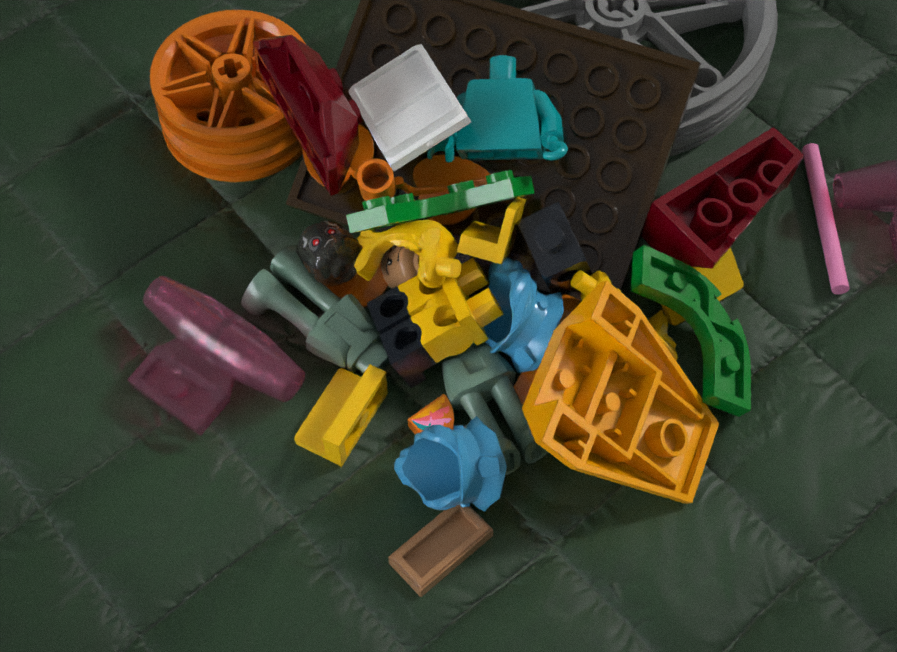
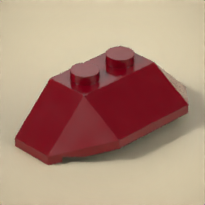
M293 35L261 38L253 41L256 67L329 195L338 194L359 146L358 125L362 124L363 120L356 102L353 99L347 101L343 94L341 79L335 68L328 69L319 53Z

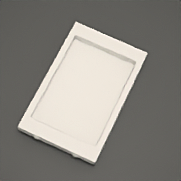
M422 44L411 47L355 83L349 89L351 98L356 102L363 120L393 171H396L471 123V120Z

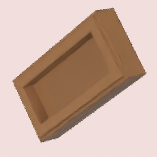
M460 505L441 512L388 557V561L410 587L422 597L493 536V529L471 506L460 507Z

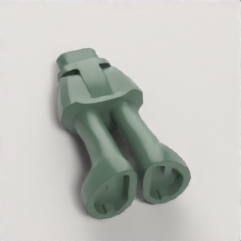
M298 245L289 246L275 255L270 265L271 273L266 269H262L252 279L242 297V307L250 314L261 316L269 310L279 313L307 338L306 349L314 355L342 368L347 367L352 372L359 369L362 373L366 371L369 364L383 370L390 362L379 336L380 333L361 303L352 294H347L341 299L327 288L308 268L309 256ZM281 283L295 287L325 313L320 318L288 292Z
M473 342L465 352L455 356H448L440 361L442 363L441 369L446 393L454 410L462 411L465 409L471 420L477 416L484 425L496 433L506 459L507 475L517 470L520 466V452L528 464L538 461L549 452L535 442L522 411L523 404L513 387L516 376L515 370L498 352L490 353L492 347L487 343L483 342L476 346ZM494 399L516 440L518 449L510 439L505 437L486 402Z

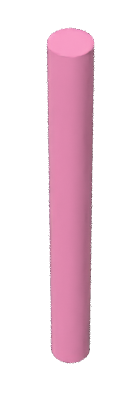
M810 143L803 146L802 153L804 154L803 159L831 291L833 294H844L850 288L819 146Z

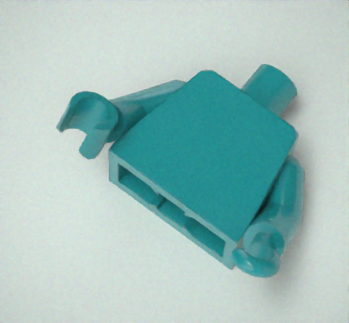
M499 55L490 58L489 79L470 80L466 92L457 96V100L471 120V123L427 150L428 159H432L433 154L437 151H445L446 162L454 160L455 144L456 151L460 157L467 160L545 159L551 161L564 157L567 154L568 147L564 143L562 117L548 95L543 91L535 90L532 79L516 78L515 57Z

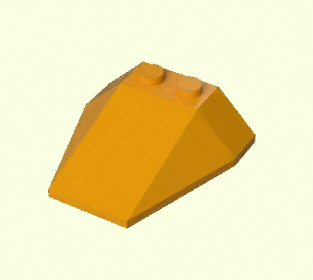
M607 280L600 282L553 331L522 406V411L535 442L570 469L684 504L693 503L719 426V422L708 406L702 402L701 396L641 309Z

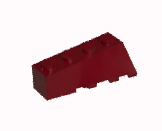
M772 127L653 201L647 214L641 237L653 249L682 261L691 267L713 269L769 199L788 187L804 154L777 129Z

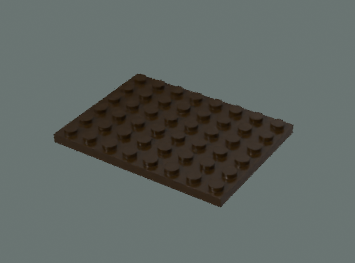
M360 0L335 68L341 79L343 94L347 101L352 99L349 89L355 83L415 45L422 44L456 98L459 94L466 92L470 80L489 79L491 57L507 55L516 58V78L532 79L535 90L545 92L562 117L564 143L568 147L567 154L558 160L551 161L545 159L470 161L480 165L490 174L512 170L514 178L531 176L535 194L520 197L526 199L521 219L559 202L592 274L596 271L605 272L612 285L622 292L632 264L633 252L637 250L647 214L656 196L700 70V63L492 0ZM363 120V123L361 125L364 126L371 134L365 121ZM372 136L374 141L373 159H382L387 162ZM455 144V145H454V156L460 157V155H459L458 152L456 151V144ZM427 151L396 171H393L394 177L401 176L405 183L411 187H417L414 182L413 171L419 162L427 158ZM437 151L433 156L445 155V151ZM303 157L286 204L291 208L349 227L346 215L364 211L362 202L365 200L361 195L358 181L352 175L347 183L341 187L338 194L330 196L325 186H322L311 177ZM396 189L394 196H399L407 193H405L401 189ZM414 196V200H418L419 196ZM515 199L478 207L465 220L453 225L443 226L452 234L457 244H459L461 234L474 221L502 228L506 209ZM395 226L386 227V228H380V229H375V230H376V232H383V231H386V230H388V229H391V228H393V227H395ZM519 227L513 250L507 257L523 264V268L528 270L531 278L537 282L538 291L551 294ZM457 252L453 259H458L462 264L473 258V256ZM474 257L483 272L489 274L488 271L492 262ZM575 270L568 271L562 274L559 278L568 276ZM576 290L567 294L581 301L580 291Z

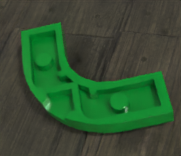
M508 170L487 175L486 185L475 187L473 180L447 186L449 194L415 201L413 193H408L391 198L385 196L362 202L364 211L346 215L350 233L386 228L535 194L531 176L514 178L513 171Z
M646 245L641 246L633 252L631 291L669 307L681 315L694 330L701 345L703 357L702 402L737 417L751 411V360L749 348L738 318L731 321L724 307L717 299L722 293L693 267Z

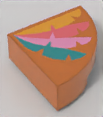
M442 394L408 418V427L415 435L432 425H442L454 430V412L445 394Z

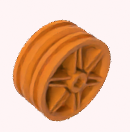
M218 11L197 17L173 31L160 45L150 68V86L167 147L184 167L212 180L246 182L273 175L291 165L303 154L302 146L257 70L253 41L285 35H293L306 44L301 36L288 24L273 16L256 11Z

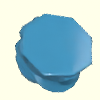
M507 257L502 264L492 262L488 271V288L497 299L504 315L484 326V330L489 338L485 342L492 347L490 353L502 351L510 356L517 373L536 370L539 368L553 331L558 327L564 313L562 294L558 292L545 295L537 290V282L531 278L528 270L524 269L523 264L517 260Z
M476 416L465 427L457 425L454 426V430L442 425H432L424 428L422 432L415 435L413 445L401 451L400 457L395 461L394 470L403 485L413 488L420 495L423 504L429 508L447 510L457 505L469 507L470 503H472L478 509L485 512L490 505L501 497L507 463L496 433L484 425Z

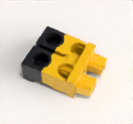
M474 257L461 264V273L457 278L446 277L444 283L439 287H426L418 279L417 275L367 302L390 364L410 388L426 380L424 371L444 358L465 352L473 342L478 346L489 340L484 326L504 315L497 299L489 288L471 298L469 297L470 294L489 284L485 273Z

